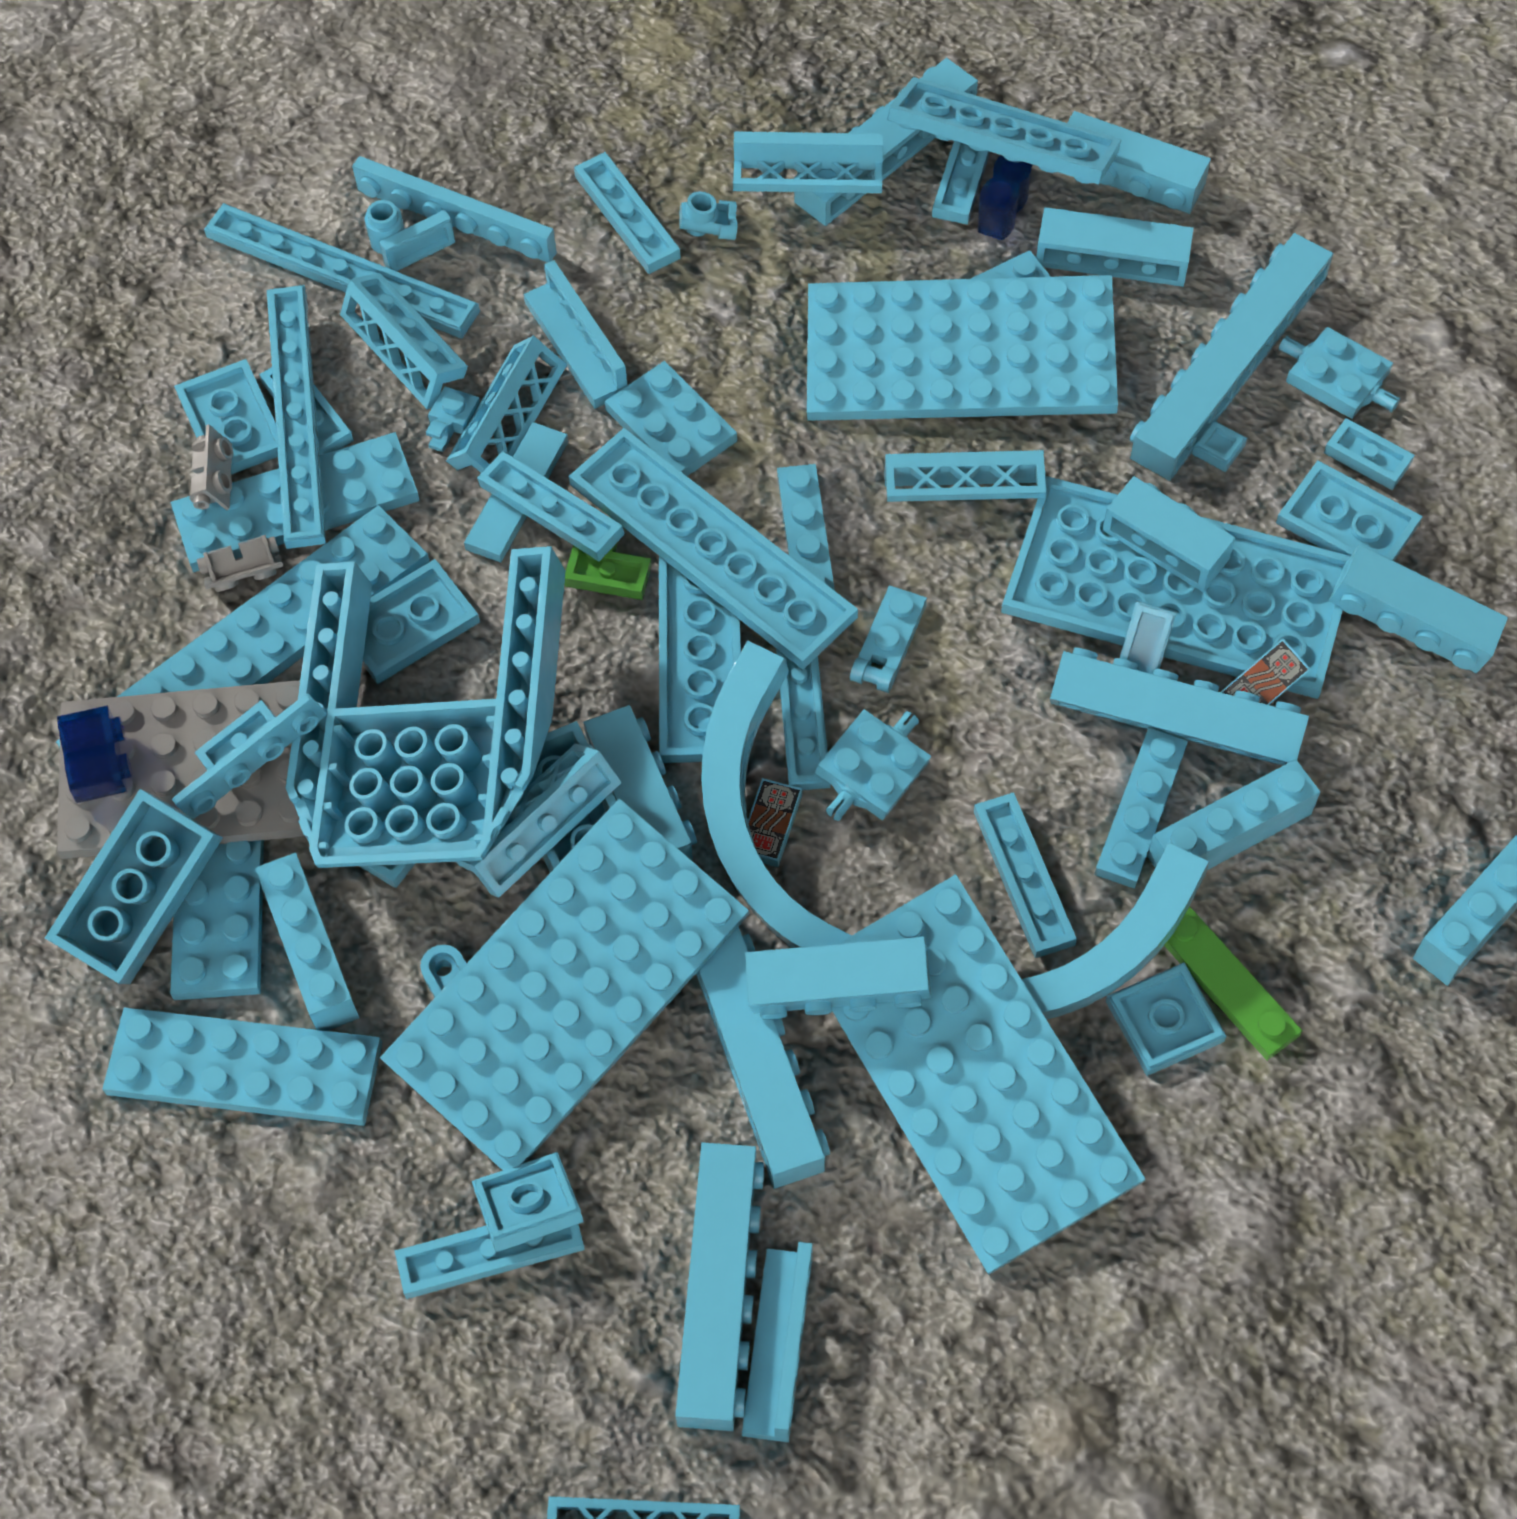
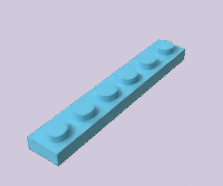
M361 156L358 157L352 166L358 191H361L368 197L391 201L400 209H408L427 218L445 210L451 218L452 226L461 232L474 234L490 240L497 246H506L532 259L537 258L550 262L557 253L553 228Z

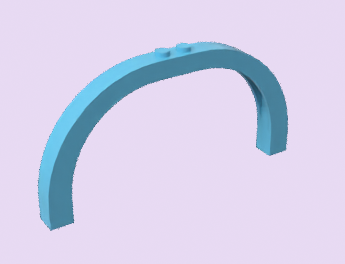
M747 641L724 682L707 726L702 755L701 781L703 805L709 832L718 856L735 888L752 912L772 933L791 948L838 944L852 935L821 920L793 900L764 866L751 836L745 800L749 755L759 726L789 670L785 658ZM1168 842L1135 906L1113 932L1087 953L1068 964L1040 975L1022 979L1046 1020L1060 1017L1092 1004L1115 991L1143 969L1174 934L1207 873L1209 861Z

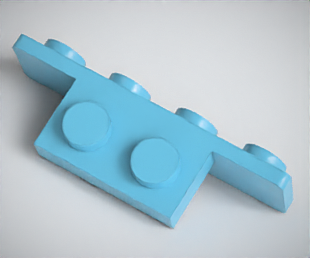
M309 693L303 695L277 717L260 700L194 752L207 771L175 795L172 801L192 819L210 811L220 798L233 788L243 785L250 778V775L266 762L279 757L284 749L298 737L312 731L318 722L326 716V712Z

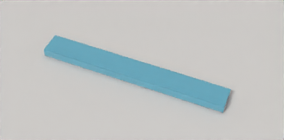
M224 203L204 228L206 237L345 293L349 279L381 273L431 327L461 339L480 313L479 304Z
M304 285L268 289L267 303L284 543L286 549L326 544L307 293Z

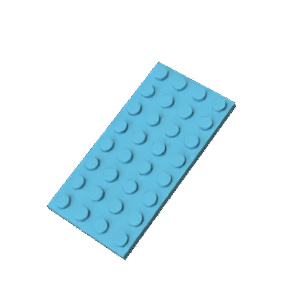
M1112 275L808 283V421L1117 413L1118 394Z
M1045 476L1046 497L1037 499L1002 603L1001 613L1123 646L1136 601L1177 612L1164 653L1165 658L1235 677L1241 675L1283 638L1311 669L1286 691L1315 699L1319 698L1342 614L1341 607L1330 602L1329 599L1341 571L1350 557L1349 555L1204 518L1212 524L1221 525L1229 534L1236 538L1230 560L1205 591L1202 592L1102 530L1106 508L1116 498L1117 494Z
M619 798L384 1052L380 1059L502 1170L519 1167L531 1158L749 915V910Z
M955 874L838 943L924 937L928 953L931 999H921L922 1004L920 1006L910 1008L895 1007L894 1002L876 1003L877 1008L871 1011L855 1012L850 1011V1006L832 1007V1012L987 1274L990 1275L1142 1184L1146 1179Z

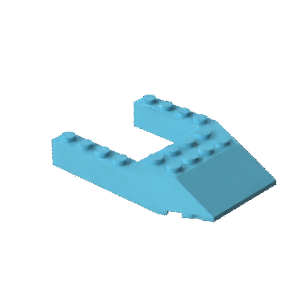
M551 546L511 549L496 699L357 707L372 584L355 561L316 564L298 699L309 693L326 712V716L318 722L312 731L301 735L292 742L286 790L290 801L295 806L300 819L298 822L309 842L310 853L318 868L484 860L533 778L553 718L566 570Z

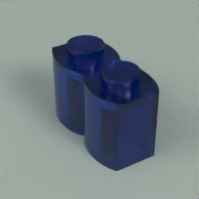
M1003 155L998 157L993 169V178L985 183L980 193L977 222L978 233L999 240H1004L1011 234L1015 227L1016 215L1025 206L1029 197L1032 164L1023 161L1012 162L1005 159Z
M108 705L57 716L69 790L75 802L80 803L127 792L126 779L132 778L133 774L128 754L120 753L119 742L126 740L121 717H113Z

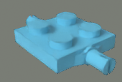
M1326 327L1314 342L1306 346L1290 338L1288 335L1285 336L1279 346L1280 351L1297 359V363L1288 373L1286 383L1351 419L1362 407L1370 404L1372 401L1392 413L1401 399L1381 388L1382 382L1391 371L1393 362L1329 327Z
M863 709L818 764L815 771L818 776L830 783L839 794L831 805L826 808V812L830 817L836 811L833 819L840 821L853 804L867 809L882 821L885 819L931 759V755L916 746L907 737L919 723L915 715L910 719L912 713L904 712L903 716L892 727Z

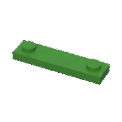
M1189 906L1174 934L1164 946L1180 964H1186L1199 986L1265 1060L1268 1061L1300 1037L1302 1029Z

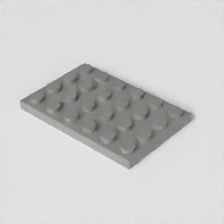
M300 680L61 702L57 853L60 858L97 856L139 789L155 795L181 811L172 801L173 797L207 771L194 752L260 700L277 717L298 700ZM291 744L284 749L279 757L266 762L252 773L243 785L233 788L220 798L210 811L200 814L194 820L222 836L223 839L220 844L305 836L298 822L300 819L295 806L290 801L286 790Z

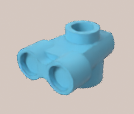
M694 192L688 197L687 202H681L679 211L680 229L687 230L693 236H703L707 233L718 235V239L735 240L737 235V203L719 200L717 203L715 198L709 193Z

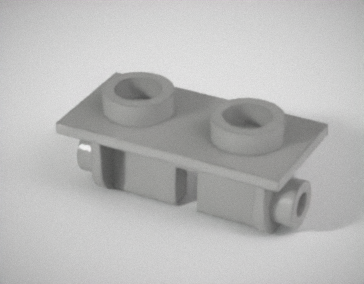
M206 425L205 435L197 437V440L192 444V471L198 475L191 477L190 501L193 502L195 508L200 510L209 508V505L217 502L225 510H229L230 491L232 490L231 463L234 454L232 443L212 426Z
M262 535L238 543L242 558L235 559L231 545L203 553L204 557L197 559L201 575L208 572L210 576L204 578L205 589L215 587L217 592L225 591L239 585L238 580L253 576L255 580H260L277 574V568L283 567L281 555L272 556V553L279 552L275 537L266 538V535Z

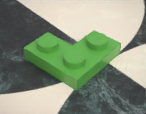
M617 542L599 562L573 546L565 572L564 584L565 587L643 600L652 567L651 558L615 552Z

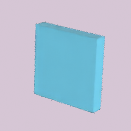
M1181 963L1107 995L1105 1001L1146 1076L1225 1042L1227 1037L1185 963Z
M558 1152L523 1163L519 1167L505 1169L472 1181L495 1252L584 1222Z

